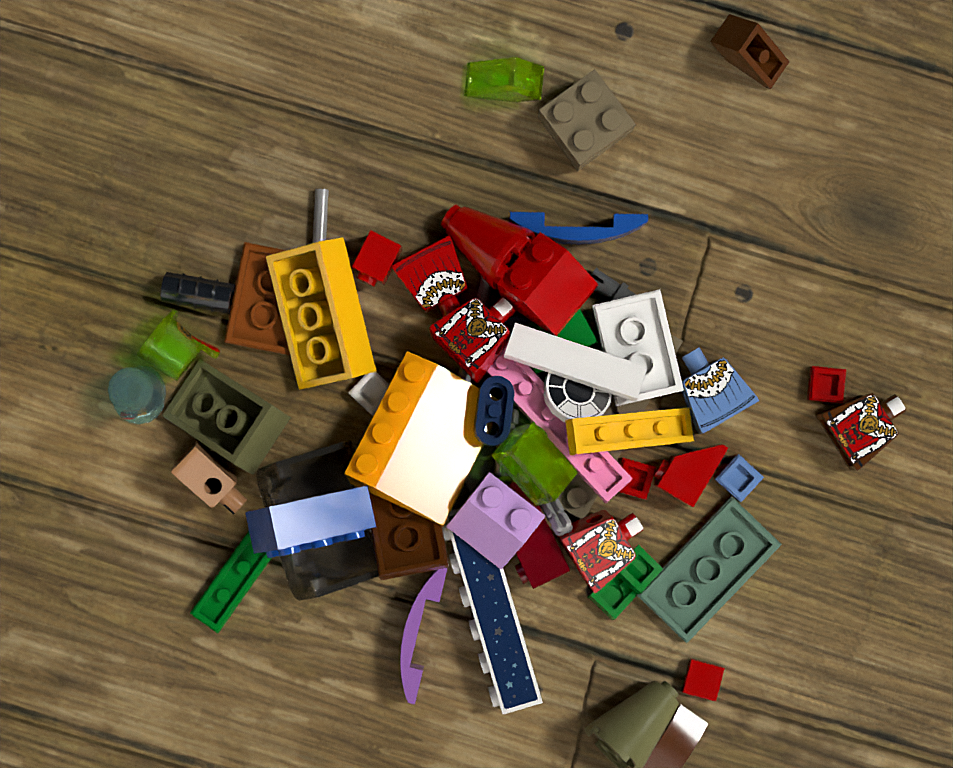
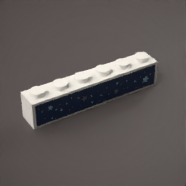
M460 508L451 510L444 526H442L445 541L451 540L455 553L449 554L454 574L461 573L465 586L459 587V592L464 608L471 606L474 619L468 621L474 641L481 639L484 652L478 654L483 673H491L494 686L488 687L493 707L500 706L504 715L543 703L504 569L498 568L446 527Z

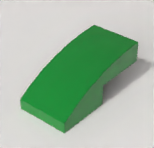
M640 545L633 549L636 557L600 591L597 593L592 591L587 596L611 620H615L638 594H641L663 570Z

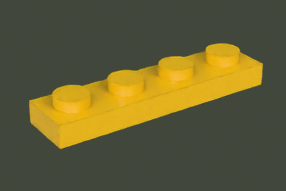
M689 407L565 420L570 455L694 441Z

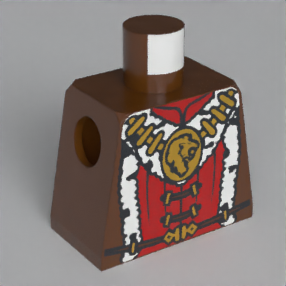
M868 393L822 411L815 416L849 470L858 471L898 436L899 433L891 420L906 412V409L896 394L880 403L873 393Z

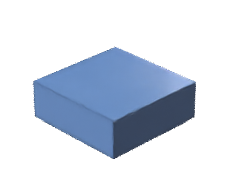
M737 454L714 480L738 502H742L764 477L743 457Z

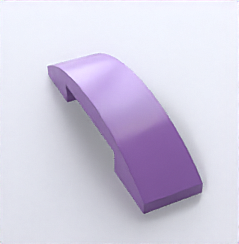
M447 568L435 570L424 583L412 605L404 628L400 668L404 693L410 704L415 705L424 668L422 665L411 663L425 601L427 599L440 602Z

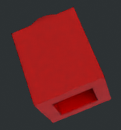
M370 230L352 266L355 271L359 272L356 278L375 287L377 282L385 286L393 270L392 265L396 264L403 250L402 246Z

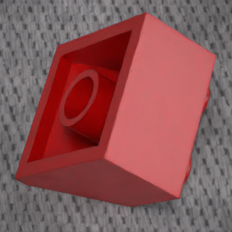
M539 232L498 281L497 286L500 296L505 298L516 311L551 335L557 336L598 287V283L567 249Z

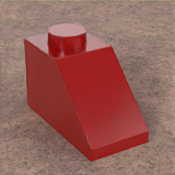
M717 444L673 455L669 461L663 459L653 475L657 478L654 486L684 504L694 507L727 452L728 447L723 444Z

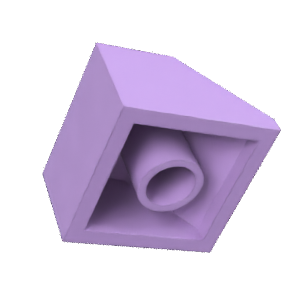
M488 472L446 527L494 565L502 569L524 545L545 518V515L492 473Z

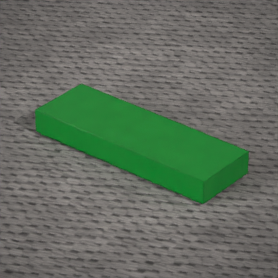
M249 531L190 613L216 633L222 630L272 559L267 558L266 552L254 554Z

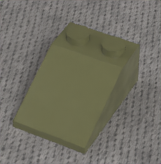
M199 359L162 415L213 451L254 475L291 418L201 359Z

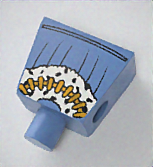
M700 347L682 357L691 376L682 380L684 390L681 392L687 408L689 407L690 416L698 434L707 432L759 401L755 393L724 357L709 364Z

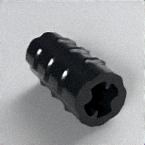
M166 272L161 287V301L177 304V306L193 307L195 310L199 308L210 310L211 312L216 311L230 314L235 284L221 282L218 279H205L202 276H189L185 273Z

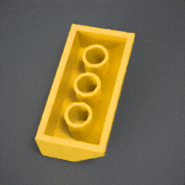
M344 237L319 241L266 256L299 390L376 372Z

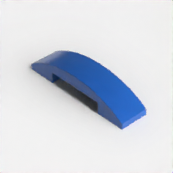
M510 212L509 222L530 229L534 232L535 236L541 232L556 243L581 245L607 242L629 235L646 225L648 214H613L611 227L545 226V212Z

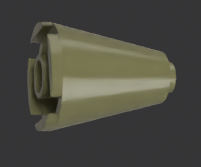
M653 681L589 723L584 730L588 737L594 732L599 738L595 745L618 768H644L679 706V702L676 699L679 694L666 681H663L661 684Z

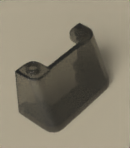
M351 439L259 468L256 477L264 507L355 488L344 474L356 451ZM364 530L365 537L336 542L332 545L301 550L298 553L280 556L289 587L294 597L299 601L318 598L379 577L374 543L371 541L369 532Z

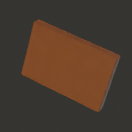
M244 242L224 340L225 343L290 355L266 256L287 250Z

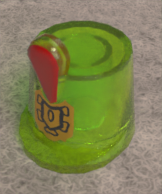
M173 309L148 337L137 356L175 381H178L194 363L202 350L215 359L220 355V350L194 337L177 321L178 312Z

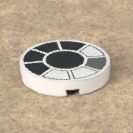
M548 373L545 377L543 384L544 401L551 413L563 422L574 418L602 416L610 406L611 393Z

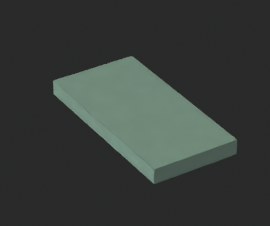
M730 496L662 567L663 570L646 589L637 596L681 639L688 643L782 544Z

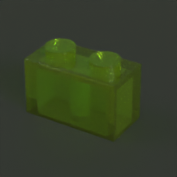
M534 421L514 428L508 438L491 455L535 506L555 501L578 473L566 457L548 439L547 433L537 426Z

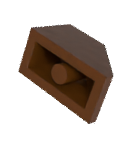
M729 14L710 41L726 61L768 89L773 87L789 64V60L758 23Z

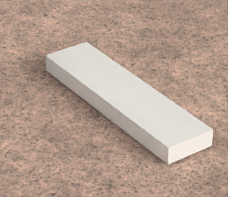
M518 323L514 325L504 354V358L634 402L638 399L648 368L644 365Z

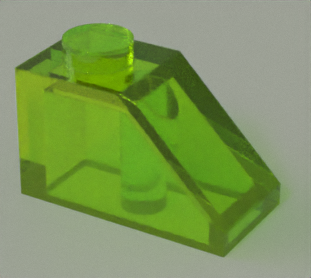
M518 57L467 63L464 96L507 102L541 100L544 66Z

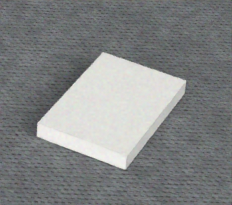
M660 289L592 305L602 351L648 367L637 401L684 390ZM613 394L615 406L634 402Z

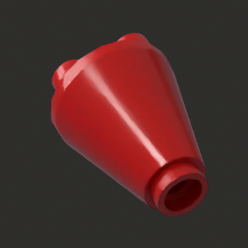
M457 204L448 210L441 223V226L446 230V234L450 235L453 243L493 289H498V281L536 237L534 232L526 227L466 206L460 207Z

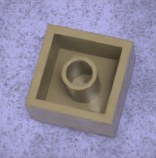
M595 69L540 108L538 113V119L577 171L629 135L636 125Z

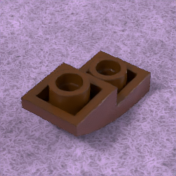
M680 704L644 768H682L700 740L708 723Z

